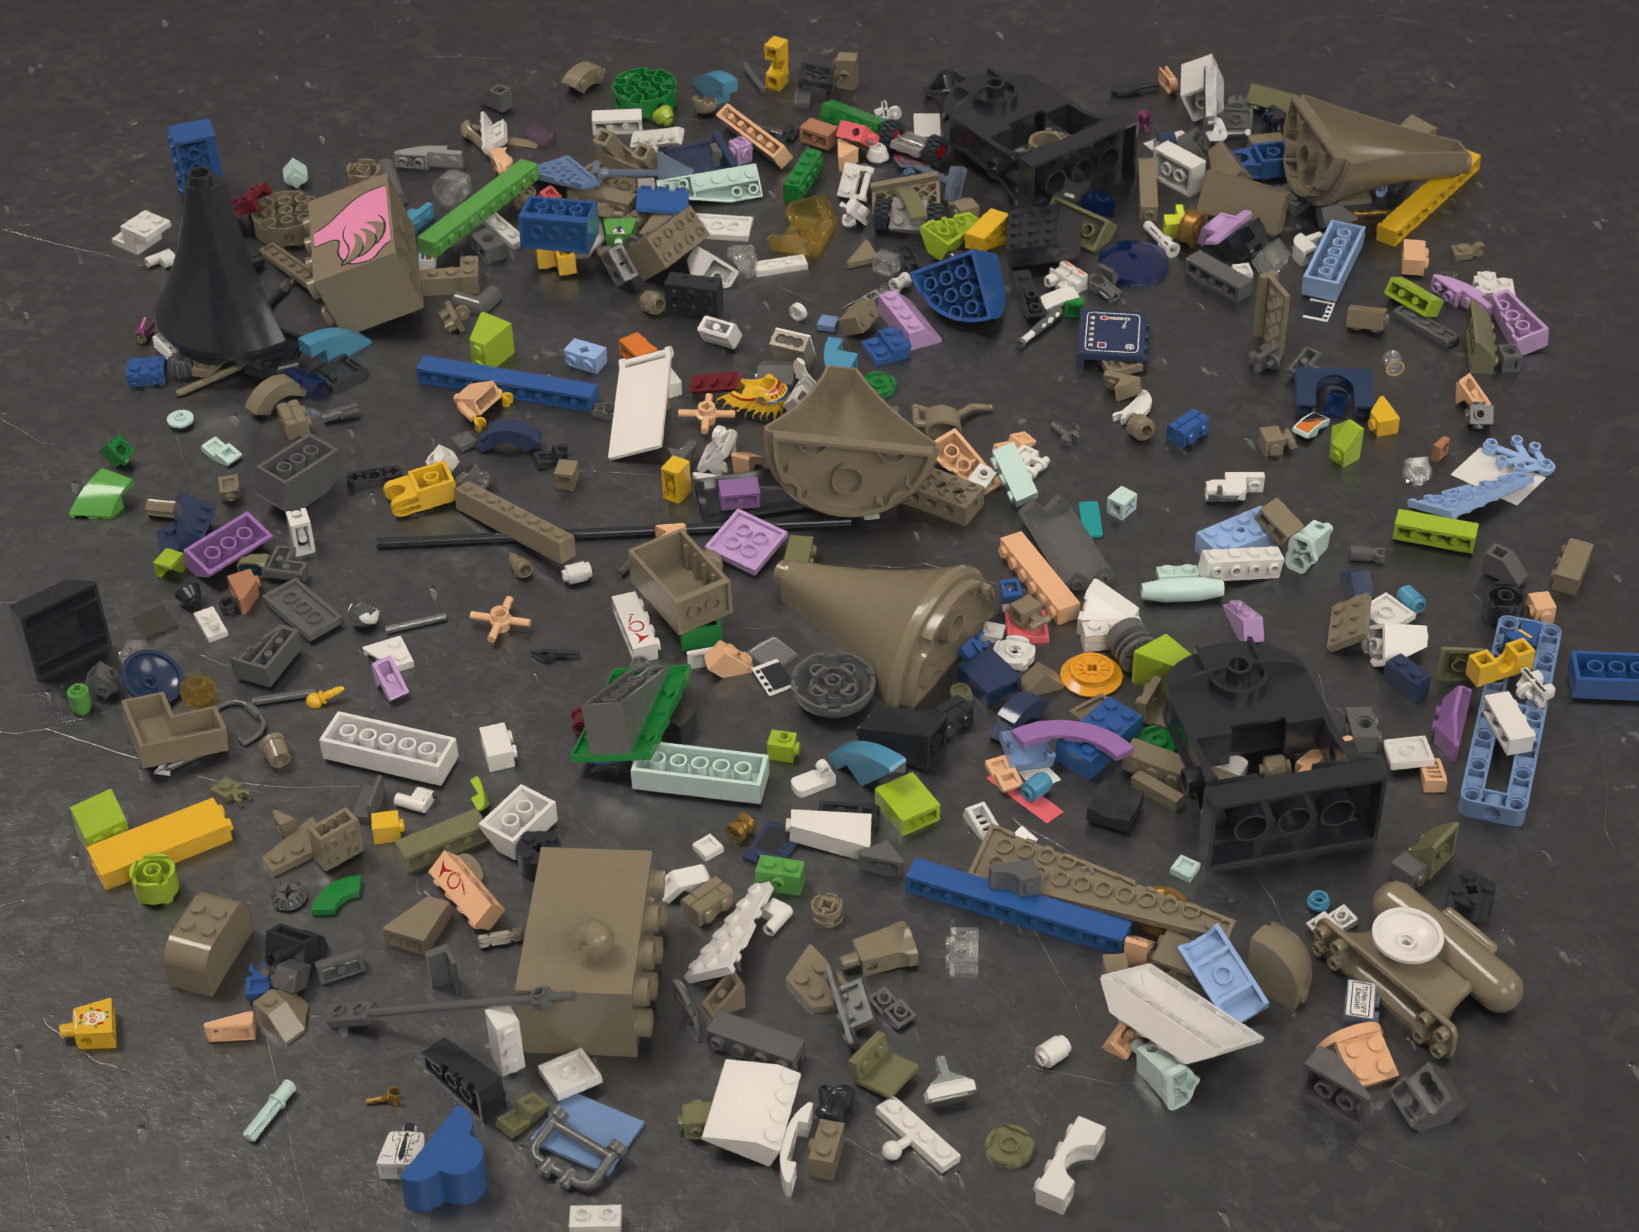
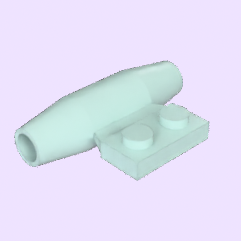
M1191 564L1156 567L1158 580L1141 583L1140 588L1142 600L1166 603L1202 601L1224 596L1223 580L1199 577L1197 566Z

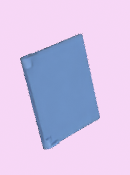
M578 1093L562 1099L558 1104L570 1116L564 1124L606 1148L612 1139L620 1141L628 1148L645 1126V1122ZM550 1116L543 1123L540 1129H537V1131L534 1133L530 1141L531 1143L538 1135V1133L541 1131V1129L544 1127V1125L547 1123V1121L550 1119ZM555 1129L541 1146L545 1150L594 1171L604 1160L603 1157ZM619 1158L615 1160V1162L609 1168L605 1176H609L611 1174V1172L615 1168V1165L620 1160Z

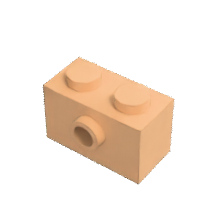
M1404 239L1402 274L1424 275V269H1428L1429 248H1425V241Z

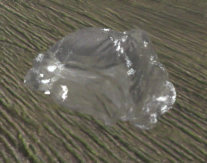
M752 244L729 247L727 249V256L733 260V263L737 264L738 269L745 274V278L751 279L755 274L758 264L755 247Z

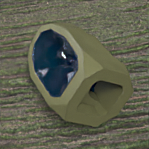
M263 553L243 556L237 560V570L241 572L251 569L253 575H257L259 579L267 578L263 570L271 555Z

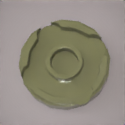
M1006 1124L1004 1127H996L986 1137V1156L991 1163L999 1168L1018 1169L1027 1165L1033 1157L1034 1141L1031 1138V1134L1020 1126Z

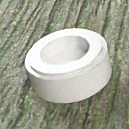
M796 302L790 306L789 313L794 320L802 321L806 318L807 311L801 303Z

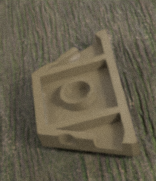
M810 944L785 978L786 985L813 1014L822 1013L827 1010L837 1011L838 1008L834 1006L830 997V993L833 992L832 988L828 986L824 978V973L826 972L824 964L828 963V961ZM837 972L841 986L847 984L848 982Z

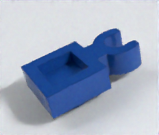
M984 631L968 638L956 649L964 661L984 652L982 648L988 647L991 644L990 640L982 641V636L985 634Z
M262 963V968L267 967L266 963ZM250 964L249 971L251 977H246L247 1001L257 1000L271 989L270 976L263 977L260 973L261 969L254 970V965Z

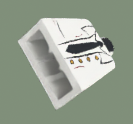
M406 1123L403 1126L402 1132H390L377 1160L380 1179H400L401 1174L426 1145L424 1134L417 1132L418 1127L415 1124Z

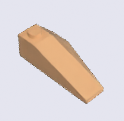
M956 428L934 440L940 444L936 462L960 478L968 480L980 463L988 466ZM997 476L986 494L1002 485Z

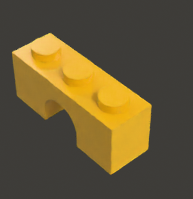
M773 36L764 45L765 59L771 61V66L765 73L766 88L780 91L789 83L788 40Z
M1525 638L1506 643L1503 653L1497 658L1486 649L1469 655L1465 674L1476 687L1520 674L1522 668L1527 667L1529 670H1532L1536 651Z

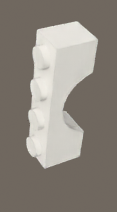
M1078 1116L1074 1124L1068 1126L1065 1140L1058 1143L1055 1157L1053 1160L1049 1159L1045 1166V1174L1035 1182L1033 1192H1036V1204L1061 1215L1064 1214L1074 1194V1180L1067 1174L1066 1169L1077 1161L1095 1160L1105 1142L1106 1127Z

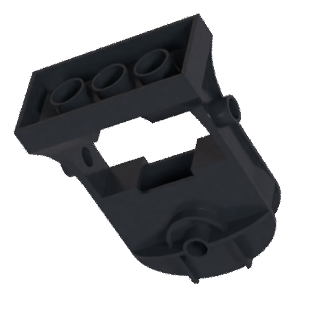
M991 67L987 68L986 73L975 75L960 83L955 81L954 90L944 100L943 110L950 119L943 127V137L948 139L949 145L986 169L991 178L1000 180L1013 198L1016 209L1048 206L1053 196L1077 205L1135 179L1139 120L1127 112L1112 116L1095 114L1083 109L1032 74L1016 72L998 73ZM1046 128H1052V132L1057 131L1063 134H1070V136L1057 142L1044 144L1025 153L1013 151L1028 144L1032 134L1045 131ZM1065 193H1069V194L1074 195L1075 197H1074V198H1071V197L1065 196L1064 194H1065Z
M1247 636V641L1218 643L1202 648L1199 645H1195L1194 654L1182 659L1171 668L1165 680L1167 699L1163 705L1162 717L1184 766L1180 771L1183 792L1185 795L1195 794L1197 798L1201 823L1198 853L1206 870L1377 840L1388 777L1378 758L1360 755L1353 740L1345 741L1305 665L1300 659L1281 649L1256 645L1252 636ZM1277 748L1281 749L1283 755L1319 749L1325 762L1312 764L1311 770L1262 778L1255 773L1219 780L1211 768L1229 764L1230 756Z

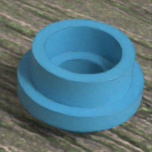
M1316 890L1308 896L1307 905L1310 909L1317 912L1326 911L1330 906V899L1324 891Z

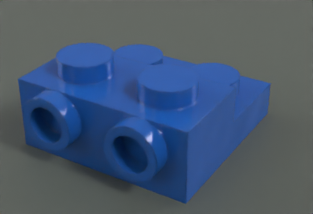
M895 326L878 330V337L861 341V348L876 367L910 358L911 342L909 339L905 340L902 330H897Z
M165 356L129 359L126 365L128 387L166 383Z

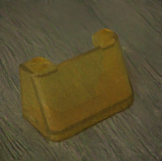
M825 193L790 202L785 211V217L789 220L790 224L784 234H770L767 239L768 246L777 252L794 255L804 254L805 257L810 258L819 256L838 224L836 214Z

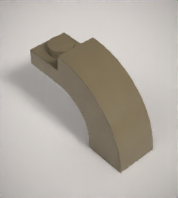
M285 374L274 375L264 380L254 389L245 407L256 415H271L273 407L280 399L289 395L306 396L307 388L302 386L300 381L291 379Z

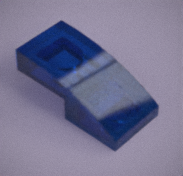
M1331 388L1323 413L1342 416L1349 393L1345 390Z

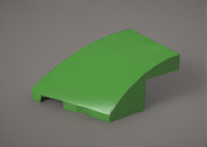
M101 468L78 495L69 512V518L75 519L76 516H87L88 519H112L124 509L121 496L134 486L133 479Z

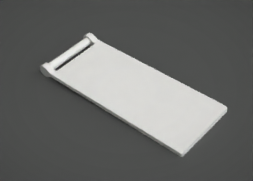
M671 346L642 356L619 360V376L608 454L610 461L662 447L671 362L674 356Z

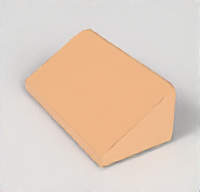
M1119 1022L1102 1046V1049L1127 1060L1133 1052L1130 1048L1131 1043L1135 1039H1142V1037L1131 1026Z

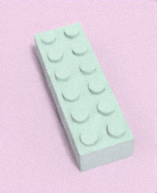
M661 742L651 760L640 759L633 762L631 768L632 789L761 804L769 776V755Z

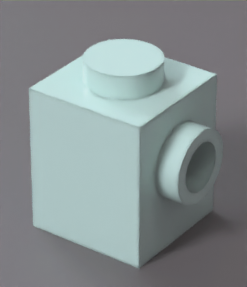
M292 158L283 168L284 181L298 189L308 179L307 166Z

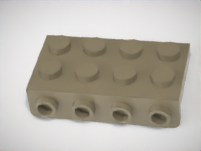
M601 151L595 152L594 161H600L601 169H643ZM592 162V163H590L589 165H587V166L584 167V168H585L587 171H589L592 175H594V174L592 173V169H593V162ZM649 176L609 177V179H601L600 185L636 193L635 180L649 178Z

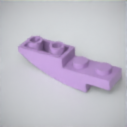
M1438 274L1432 275L1430 288L1432 292L1452 306L1457 307L1461 305L1469 310L1470 299H1474L1491 318L1493 305L1485 300V293L1457 279Z

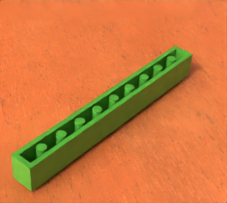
M520 159L417 237L418 251L437 258L518 196L520 192H523L528 186L535 183L539 179L538 164Z

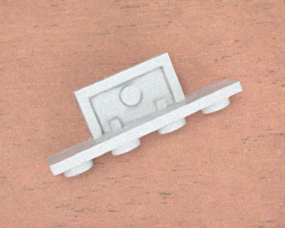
M483 111L481 112L480 130L482 133L481 148L483 153L491 158L489 151L493 147H501L508 142L507 123L502 119L492 125L491 120Z

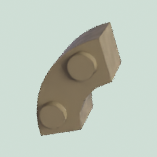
M581 62L573 66L565 74L561 82L584 93L592 84H600L607 70L592 62Z

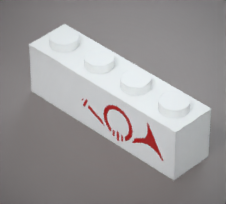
M635 591L612 596L613 613L632 659L639 655L645 656L649 661L658 659V650L661 649L658 637H654L655 630L653 625H649L648 612L643 611L644 604L642 598L638 599Z

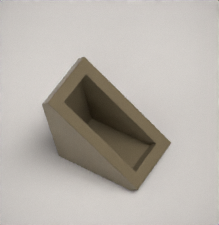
M1039 662L1022 676L1021 692L1030 691L1035 695H1041L1064 689V684L1057 672Z

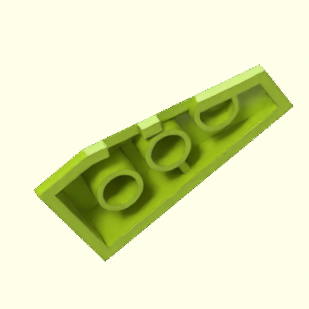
M970 212L956 214L953 218L949 219L942 217L940 221L929 220L920 227L927 252L937 260H945L946 254L949 251L956 250L965 241V232L979 218Z

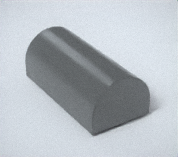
M360 948L314 962L316 974L321 985L366 971Z

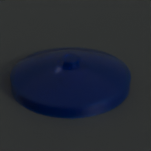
M1122 240L1111 243L1101 250L1098 256V265L1103 264L1119 274L1120 277L1116 282L1117 284L1145 286L1161 280L1167 274L1169 258L1163 249L1152 243L1141 240Z

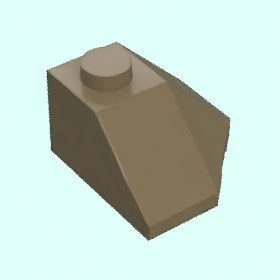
M270 989L252 1002L257 1022L286 1046L305 1033L306 1014H308L309 1005L296 993Z

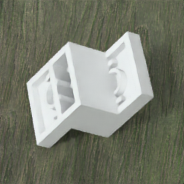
M144 210L120 226L121 232L112 238L113 245L139 255L162 239L161 233L171 227L170 220Z

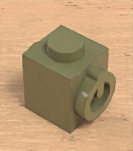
M693 1100L688 1104H682V1115H678L679 1130L684 1129V1139H700L702 1137L712 1105L711 1102Z

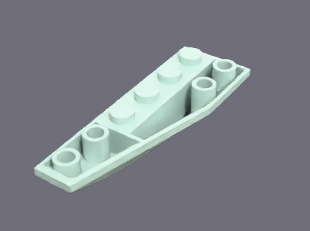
M756 163L656 181L657 189L658 186H668L669 190H675L676 187H685L689 191V200L732 203L763 197Z

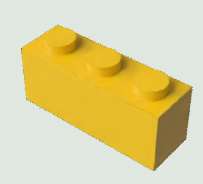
M992 208L983 214L965 232V248L987 251L1007 231L1009 214Z

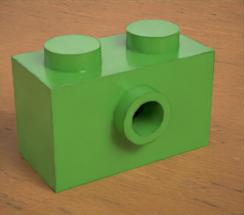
M761 854L755 870L756 883L760 884L769 881L774 887L773 892L800 896L805 882V861Z

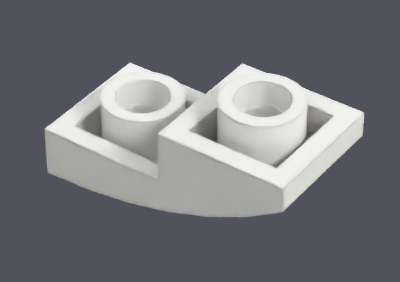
M1067 287L1049 292L1040 298L1043 307L1049 313L1056 306H1064L1065 308V301L1078 298L1079 295L1074 287Z
M1343 904L1329 914L1325 911L1308 921L1306 926L1313 932L1318 920L1328 918L1340 929L1348 931L1358 925L1359 921L1347 906Z

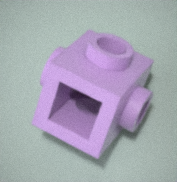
M744 136L729 141V150L738 166L752 161L753 145Z

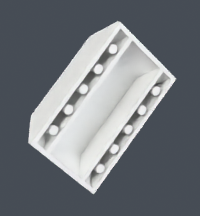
M1151 963L1101 975L1100 981L1109 1012L1116 1016L1120 1023L1134 1028L1139 1036L1153 1041L1157 1048L1174 1055V1058L1180 1063L1189 1064L1263 1042L1264 1040L1263 1036Z

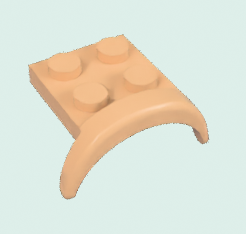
M1364 1022L1343 1028L1329 1035L1316 1047L1317 1049L1321 1045L1327 1049L1334 1045L1337 1055L1342 1057L1364 1088L1399 1077L1382 1036L1384 1031L1377 1022Z

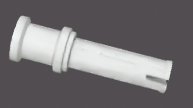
M1146 221L1143 229L1158 243V247L1164 250L1169 258L1177 256L1180 246L1174 243L1170 236L1164 235L1152 221Z

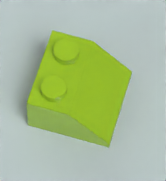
M111 789L70 807L78 838L85 848L129 831L126 818Z

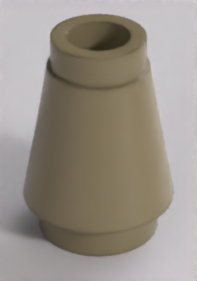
M516 553L509 556L508 562L517 577L526 578L531 575L533 571L531 561Z

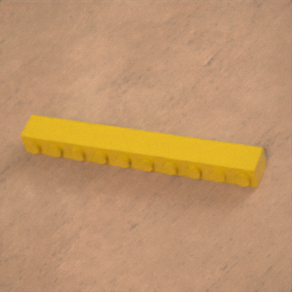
M1467 150L1472 156L1471 169L1467 174L1461 173L1457 177L1429 178L1408 199H1405L1399 207H1396L1390 215H1387L1382 222L1378 223L1376 227V240L1395 247L1479 170L1481 155Z

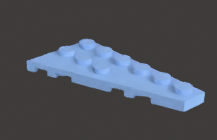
M1519 471L1497 477V481H1479L1478 486L1472 487L1471 484L1444 490L1442 495H1424L1423 500L1408 499V507L1431 513V515L1456 519L1459 515L1470 513L1475 508L1484 507L1485 504L1497 501L1502 496L1511 495L1518 489L1526 488L1527 485L1534 483V475Z

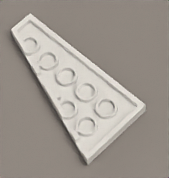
M769 881L760 884L755 883L749 887L745 898L736 904L737 908L725 918L724 925L713 934L711 942L701 949V955L689 965V970L683 976L688 983L734 974L736 968L733 964L740 961L742 955L739 952L747 946L756 927L754 920L761 917L762 912L760 908L767 904L774 887Z

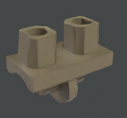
M448 300L445 302L447 308L439 312L449 333L457 328L460 332L465 331L461 320L469 317V308L466 305H459L454 310L451 302Z

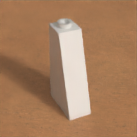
M791 809V818H786V832H790L789 841L859 860V852L870 847L871 814Z

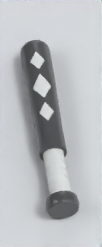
M1060 306L1053 308L1046 314V317H1043L1029 329L1027 334L1022 338H1017L1015 345L1019 349L1024 348L1030 339L1036 337L1059 319L1064 313L1063 309Z

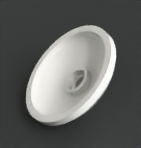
M1397 907L1386 910L1375 919L1372 927V939L1376 947L1385 956L1397 962L1406 964L1425 963L1434 959L1443 947L1444 933L1439 923L1427 913L1414 908Z

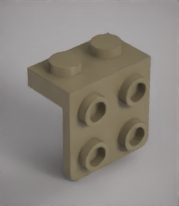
M1153 676L1150 683L1147 682L1145 684L1142 696L1137 697L1135 708H1137L1139 714L1143 715V723L1160 725L1159 728L1167 730L1162 717L1163 705L1167 695L1160 693L1162 678Z

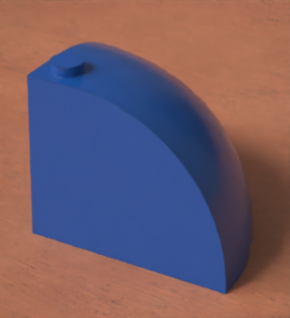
M972 249L910 272L916 289L922 294L927 304L948 318L963 322H985L997 319L1003 314L1005 287L998 257L995 253Z

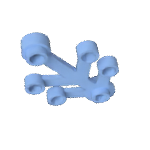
M1519 435L1512 436L1510 442L1516 451L1499 446L1497 440L1492 438L1487 439L1483 443L1482 452L1488 456L1496 455L1497 452L1503 454L1496 457L1495 464L1498 467L1504 468L1514 465V472L1526 473L1537 471L1542 476H1549L1555 470V464L1550 459H1546L1541 453V444L1538 442H1531L1528 449L1535 458L1529 456L1522 445L1523 438Z

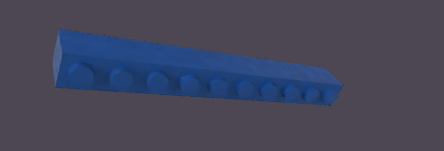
M426 355L423 356L416 367L417 382L421 384L463 390L472 383L494 381L496 387L503 390L502 393H511L515 400L586 412L593 411V404L599 400L598 384Z
M915 858L906 874L905 892L1110 954L1123 953L1126 936L1131 935L1132 922L1122 918L1113 917L1039 894L1018 897L1016 893L1006 889H990L988 879L927 860Z

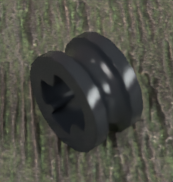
M226 596L219 600L221 614L230 616L238 611L237 599L235 597Z

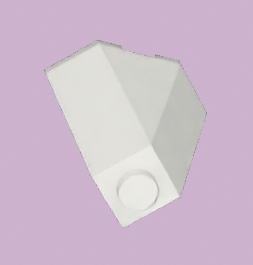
M697 245L687 259L690 274L722 278L724 289L731 287L740 272Z
M1094 578L1084 597L1086 601L1083 605V610L1080 611L1078 616L1077 634L1081 635V622L1109 620L1111 618L1126 619L1129 617L1141 620V617H1139V607L1100 580Z
M1386 623L1370 625L1368 639L1361 641V648L1364 653L1370 655V662L1373 667L1385 666L1386 661L1400 653L1407 657L1426 648L1428 641L1427 626Z

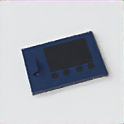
M768 820L744 854L743 860L757 865L761 854L789 859L799 843L789 841L790 832H786V825Z

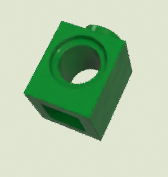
M118 434L99 452L116 468L120 464L122 466L126 465L132 459L130 455L135 450Z

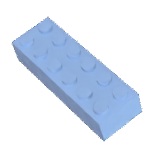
M1331 219L1303 276L1301 294L1327 301H1337L1363 246L1365 226Z

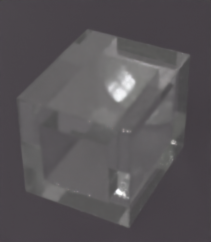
M880 249L872 257V272L891 278L901 268L900 255Z

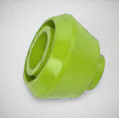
M668 105L658 108L652 115L654 122L665 127L670 125L674 118L672 108Z

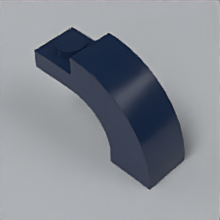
M497 420L489 423L488 432L485 431L478 436L476 448L482 453L496 445L508 443L518 446L526 453L541 445L542 433L531 424L520 420Z
M1030 691L1017 693L998 712L997 715L1000 718L988 736L1000 743L999 734L1001 731L1018 728L1031 718L1039 720L1049 702Z

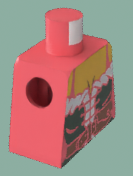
M840 121L836 134L838 138L856 147L869 149L872 144L879 142V135L875 134L868 127L848 121Z

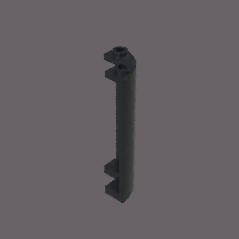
M770 468L693 479L697 504L700 507L699 512L703 523L728 520L737 510L721 511L718 480L758 478L760 507L740 509L753 516L807 507L795 501L782 489Z

